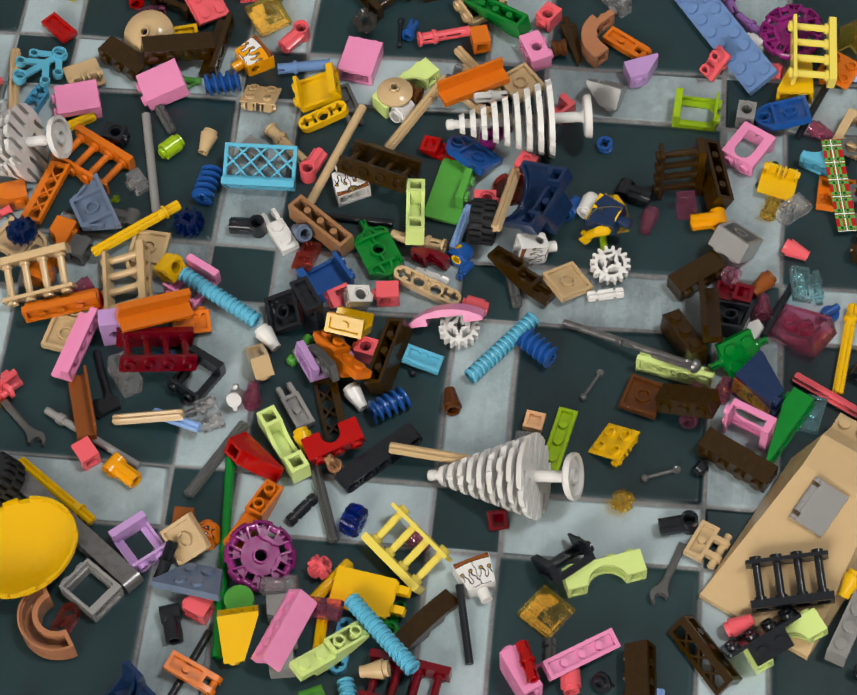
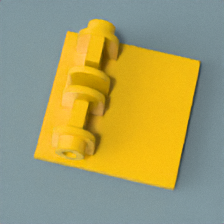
M765 161L756 192L792 203L801 172H798V169H787V166L784 168L782 164L778 166V164L772 163V161Z
M608 423L588 450V453L611 459V464L614 467L621 466L625 459L624 457H627L632 451L633 446L637 444L640 431Z

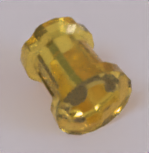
M767 197L764 209L760 211V217L767 221H774L776 219V211L781 206V201L776 197Z

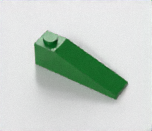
M464 0V4L517 39H519L520 35L529 33L532 29L528 14L497 0Z
M796 387L791 392L788 391L783 398L784 402L766 460L773 464L815 407L814 398Z

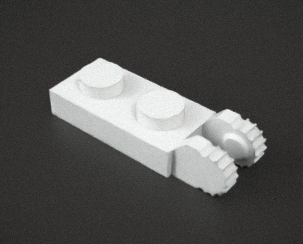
M275 208L270 209L271 215L275 219L271 223L265 213L260 214L265 220L267 232L283 256L299 248V243L284 220L280 218Z

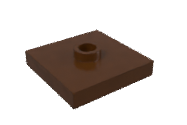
M632 373L618 408L655 420L659 412L655 397L663 383Z

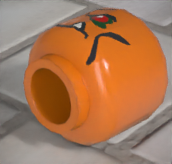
M205 519L199 522V525L212 547L206 550L209 551L213 550L220 543V527L212 520Z

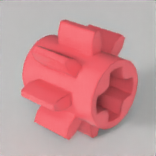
M316 554L307 562L309 565L307 567L308 574L314 579L320 577L321 580H324L332 572V563L326 556L319 557Z

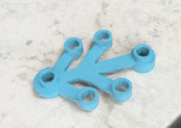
M61 46L54 47L52 51L33 48L29 50V58L23 56L16 57L15 65L17 67L34 66L27 70H14L12 74L13 82L16 85H23L28 77L42 70L39 84L44 88L49 87V65L54 62L53 78L61 80L64 73L62 62L68 59L66 49Z

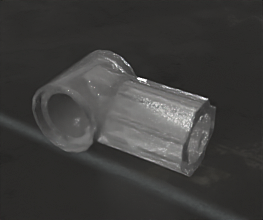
M285 575L282 578L263 576L259 584V593L262 595L287 593L289 589H300L299 579L296 575Z

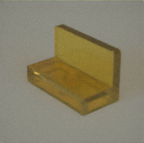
M857 20L840 27L837 51L851 47L857 55Z

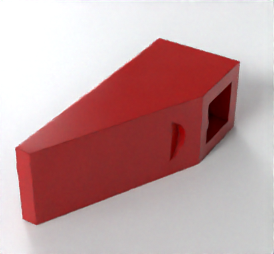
M247 431L229 437L224 453L235 464L275 483L279 482L284 468Z

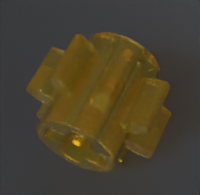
M619 489L613 492V499L609 500L611 508L615 509V511L618 510L619 513L631 510L633 508L632 503L636 501L633 493L627 492L626 489Z

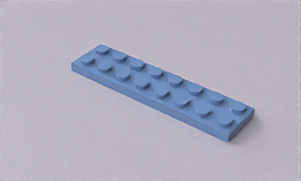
M675 0L714 50L718 45H721L732 56L727 66L750 96L779 74L721 0Z

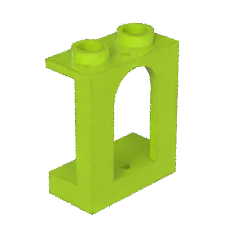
M677 87L671 127L715 132V126L720 124L721 114H717V111L722 109L723 100H719L720 92H717L716 99L685 96L683 95L684 88ZM684 106L707 109L714 114V117L708 122L680 119L681 108Z

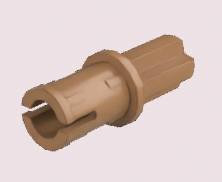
M328 454V457H324L323 461L326 463L327 469L335 475L345 467L339 458H335L331 454Z

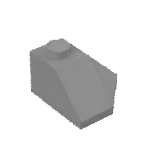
M593 78L586 81L598 105L603 106L604 110L614 112V110L620 108L628 85L607 80L600 81L599 83L597 79Z

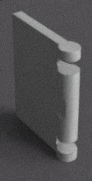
M816 476L814 481L820 484L819 488L810 484L794 507V510L800 513L799 517L794 513H790L789 517L822 538L849 497Z

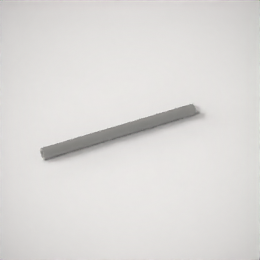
M149 112L142 113V125L151 212L153 213L160 209L151 115Z

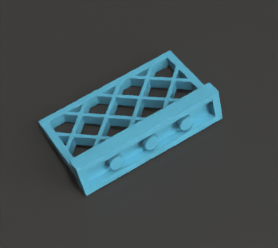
M225 142L221 185L223 188L296 191L298 146ZM229 147L238 148L241 153L232 159L229 155ZM250 148H254L259 152L252 160L245 154ZM268 149H273L277 155L269 161L263 154ZM286 150H292L293 157L287 162L281 155ZM244 155L249 162L240 168L235 161ZM262 156L267 163L258 169L253 162ZM280 157L285 164L277 170L271 163ZM234 163L239 171L234 175H227L228 167ZM252 164L257 172L252 176H247L244 170ZM270 165L275 173L270 177H265L262 171ZM287 166L292 170L291 178H284L280 174Z

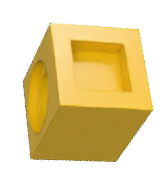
M165 253L153 270L162 282L175 283L180 272L187 266L180 255Z

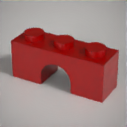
M355 416L337 423L340 435L334 442H325L319 432L301 439L312 465L325 463L323 460L324 457H328V454L339 457L345 454L346 450L360 448L364 442H367Z

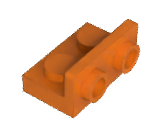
M205 306L195 307L193 317L172 322L173 327H193L194 334L212 332L211 313Z

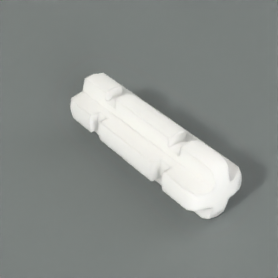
M416 267L415 271L447 286L450 283V278L443 275L441 277V274L430 270L424 271V268Z
M616 287L615 290L608 288L597 290V292L595 290L587 291L589 302L596 301V299L602 301L614 299V297L616 299L624 297L623 287Z

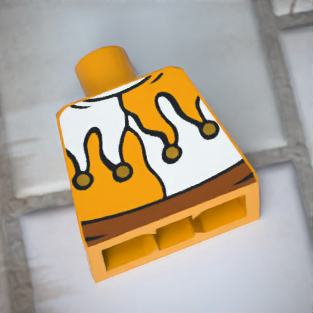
M257 35L252 36L234 51L236 61L230 64L231 69L235 70L236 73L244 70L248 76H254L275 67L274 55Z

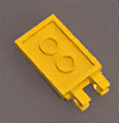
M338 565L327 604L331 607L348 610L344 606L345 600L351 594L358 593L380 619L387 620L390 615L405 618L406 608L394 605L396 596L410 599L412 590L410 587L399 585L400 582L397 579Z

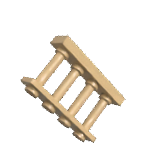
M143 239L135 240L136 248L134 251L111 257L106 250L102 251V259H100L103 272L101 274L103 283L102 297L104 299L102 309L116 308L115 296L138 289L137 298L127 301L153 296L151 251ZM136 258L137 264L134 267L114 272V264ZM137 274L136 282L115 288L114 280Z
M61 242L0 258V270L4 271L8 297L1 299L2 304L8 307H17L22 302L37 301L38 298L42 297L45 299L55 297V294L58 293L69 294L74 289H78L77 284L69 282L65 263L66 254L72 253L71 246L66 242ZM55 257L58 261L62 284L51 287L47 261L48 258ZM37 261L40 264L44 289L33 291L29 266L31 265L30 263ZM16 266L22 267L26 293L20 295L15 293L11 271Z

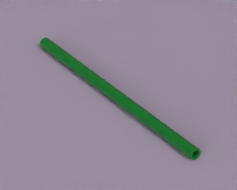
M226 456L218 560V568L223 570L222 591H220L221 599L220 601H215L211 657L215 660L222 659L217 610L225 609L224 595L227 590L228 566L227 563H224L225 546L223 545V540L231 531L235 463L228 456Z

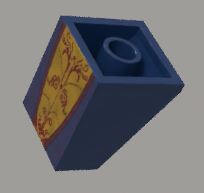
M759 350L735 374L731 394L738 400L773 417L779 415L780 407L784 400V389L766 356Z

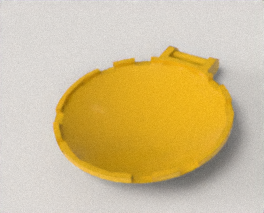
M29 496L27 499L18 500V498L2 503L3 506L0 507V599L19 598L39 591L53 582L70 563L77 547L78 528L68 508L57 500L44 496Z

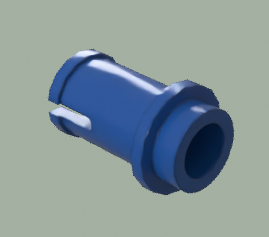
M409 19L406 28L402 31V38L404 40L411 41L415 38V32L419 26L417 20L412 25L414 19Z

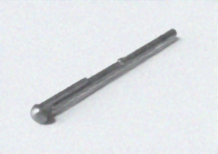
M564 319L562 322L564 327L615 343L618 346L622 345L649 354L651 358L690 370L691 373H697L701 369V362L697 358L691 361Z

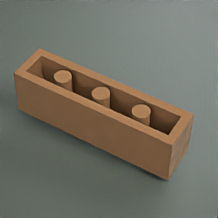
M302 194L288 205L289 217L297 224L309 225L312 228V236L332 252L336 251L339 256L342 255L344 258L355 248L353 235Z

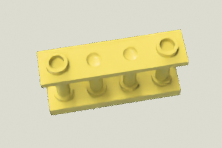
M794 14L792 20L788 22V31H790V67L788 68V78H790V85L795 84L797 77L818 78L826 81V88L834 89L837 81V17H829L827 23L817 25L797 23V14ZM797 30L823 32V34H826V39L797 38ZM797 46L821 47L826 50V54L824 56L797 54ZM798 61L823 63V65H826V70L824 72L798 70Z
M393 502L391 506L397 512L376 534L373 533L371 535L365 532L360 538L413 592L421 595L425 590L421 585L422 579L442 558L451 563L453 561L449 556L451 552L443 544L439 546L408 515L410 511L403 504L399 506ZM403 517L410 526L390 547L384 548L381 545L382 539ZM417 531L423 537L422 541L403 561L400 560L398 562L394 558L395 552ZM430 544L437 551L436 554L416 575H411L407 571L409 569L408 566Z

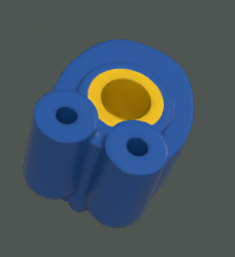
M466 242L458 243L455 248H451L447 252V255L450 256V262L459 267L457 271V278L459 280H463L474 267V262L471 261L474 251Z

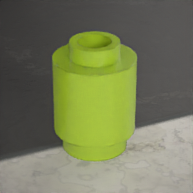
M171 135L158 145V153L163 159L169 160L183 150L185 142L180 135Z

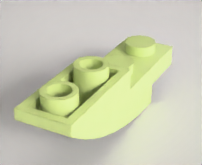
M357 620L326 637L321 645L292 660L289 663V667L300 681L314 674L318 676L347 657L365 642L370 635Z

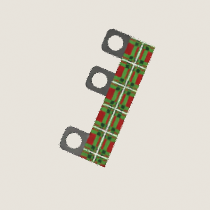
M856 138L821 140L838 232L857 231V213L854 212L853 202H857V197L854 194L857 184H849L844 156L857 155V149L854 152H849L845 148L847 142H853L857 146Z

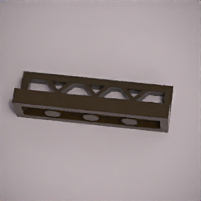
M228 12L225 20L217 19L212 34L215 51L212 59L203 60L199 72L201 78H204V74H207L208 78H210L211 73H214L217 77L218 72H220L235 28L233 12Z
M704 276L698 277L703 343L722 342L718 287L705 288Z
M328 377L314 381L313 386L325 440L331 443L329 438L333 432L340 435V430L336 429L338 427L337 423L346 420L338 383L337 381L333 383ZM329 384L330 388L325 394L319 391L318 386ZM326 399L333 403L330 410L322 407ZM329 416L337 419L333 427L326 423Z
M683 615L667 631L715 695H721L730 685H736L743 679L694 615ZM681 626L685 630V639H680L676 634V631ZM690 642L698 646V655H693L690 652ZM702 658L708 659L710 662V671L703 669ZM715 675H720L725 681L720 688L714 683Z

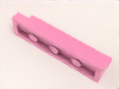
M90 307L88 313H79L51 373L52 377L70 382L73 381L98 327V308Z
M289 589L251 659L256 663H267L276 672H280L313 613L317 602L302 589Z
M609 628L536 665V669L542 667L550 682L621 647L613 629Z

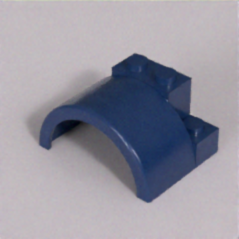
M524 160L520 165L524 175L523 196L517 209L505 218L503 226L519 229L523 233L536 236L540 232L556 235L573 207L565 193L573 176L569 169L565 167Z

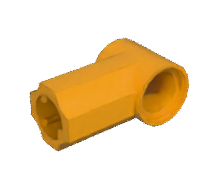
M715 207L705 213L690 214V227L692 231L713 229L715 231L719 224L728 222L723 207Z
M117 452L101 466L111 478L116 477L131 489L136 487L142 478V474L131 467L125 458Z

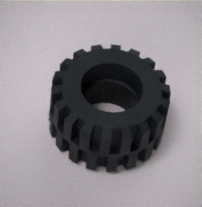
M474 198L472 200L468 224L469 244L493 246L496 232L492 231L491 224L498 207L497 200Z
M0 451V505L16 497L22 488L26 475L23 463L4 451Z

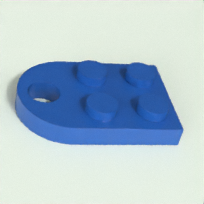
M805 94L762 105L755 113L756 126L764 131L772 132L812 123V116Z
M452 135L448 138L445 146L447 153L451 157L459 161L460 164L473 169V172L479 176L498 167L503 161L502 157L469 136Z

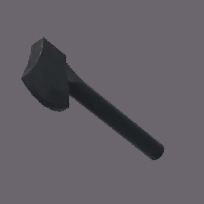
M97 349L93 351L102 384L104 398L94 399L92 403L95 417L101 419L110 413L120 410L121 406L118 396H114L111 391L101 351Z

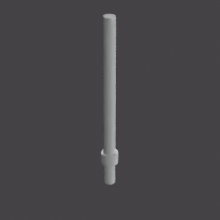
M50 407L45 408L44 414L53 418L57 424L66 426L76 432L74 422L68 419L67 415L62 412L58 413ZM98 436L97 439L91 440V442L112 455L115 452L119 453L132 467L140 468L141 462Z

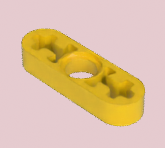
M338 100L302 116L298 121V125L302 132L312 133L345 118L349 113V108L344 101ZM322 114H328L325 120H319Z

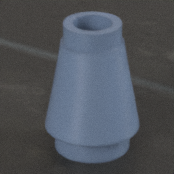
M296 223L291 227V232L298 241L307 242L312 238L313 232L309 225Z

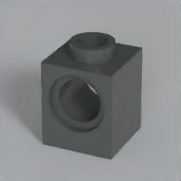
M75 233L69 243L72 253H68L66 256L68 261L85 266L92 254L91 247L94 245L92 239L87 235Z

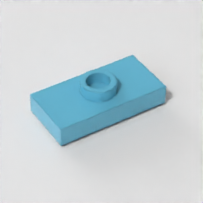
M408 343L402 363L438 375L444 356Z

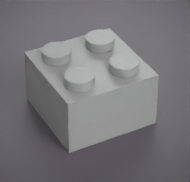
M731 220L717 226L708 244L717 253L726 255L732 263L740 264L754 258L763 239L736 221Z

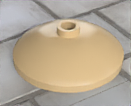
M145 10L139 12L126 25L124 43L142 54L141 36L175 34L174 26L171 20L160 11Z

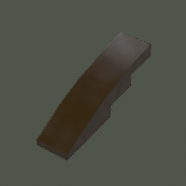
M499 245L487 254L489 260L514 285L545 307L556 298L553 291L542 283L543 277L528 269L529 263Z
M447 589L443 590L395 633L396 638L400 639V642L404 644V647L408 648V651L412 650L428 638L430 632L444 622L445 617L458 607L457 598Z

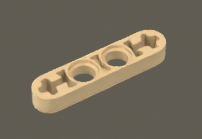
M404 265L397 266L394 270L393 278L394 280H399L400 285L439 304L461 302L459 291ZM405 273V276L399 277V274ZM420 279L424 282V285L416 286L414 281ZM433 287H437L441 292L435 295L430 290ZM453 296L456 297L455 300L449 301Z

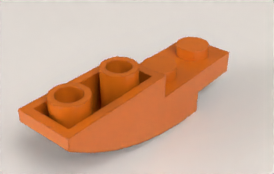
M324 329L313 331L316 344L336 362L341 378L352 377L354 380L371 378L372 371L349 353L351 347L343 339L333 333L324 331Z
M266 479L245 506L244 514L223 540V545L225 546L226 542H229L231 533L245 522L249 524L253 520H268L284 487ZM255 530L250 531L251 538L257 536ZM238 541L236 547L241 549L244 543Z

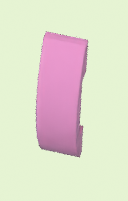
M461 303L442 304L422 311L411 320L409 326L411 328L426 327L430 323L431 318L463 315L464 322L483 320L486 310Z

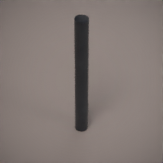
M826 83L823 84L809 109L812 118L829 88H826ZM810 123L800 125L794 135L797 140L802 138Z
M324 212L335 221L359 223L360 220L363 222V219H366L370 225L394 227V220Z
M794 283L788 284L762 330L760 338L764 336L767 338L796 287Z
M457 584L455 588L465 664L473 665L463 584Z
M205 630L189 659L197 662L213 635L212 631ZM177 678L167 695H177L184 681Z

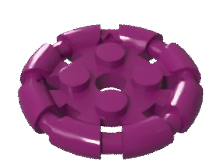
M786 4L784 7H777L765 16V21L761 23L759 36L763 40L762 45L765 50L772 56L777 55L780 59L790 60V33L787 32L788 22L792 20L794 14H797V23L823 25L821 24L822 19L817 12L810 7L805 8L801 4ZM797 30V38L809 39L810 36L813 40H823L824 37L823 32ZM801 46L802 49L797 50V54L811 55L818 47Z
M253 520L252 523L247 524L245 522L231 533V538L229 542H226L224 548V563H227L229 569L227 572L236 584L247 586L252 592L263 593L267 592L268 589L274 588L275 590L290 578L289 574L296 565V549H293V540L285 529L281 526L273 525L271 521ZM255 530L258 536L251 538L250 531ZM268 532L275 534L274 539L267 536ZM238 541L244 543L241 549L236 547ZM284 545L286 552L280 553L278 546ZM262 550L265 552L266 558L264 561L256 559V551ZM240 558L241 566L236 567L234 560ZM279 563L284 565L282 571L277 569ZM247 572L254 575L252 581L245 578ZM270 574L271 580L265 582L264 576Z

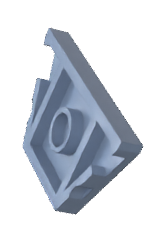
M95 173L92 176L93 180L87 186L84 184L79 192L69 200L83 231L121 229L122 225L98 174Z
M187 562L153 578L151 585L157 589L220 601L223 570L212 566Z

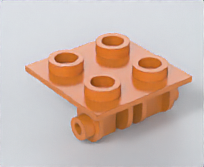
M837 51L836 85L848 90L857 76V61ZM822 63L817 71L824 72L826 65ZM823 79L818 80L820 84L826 83Z

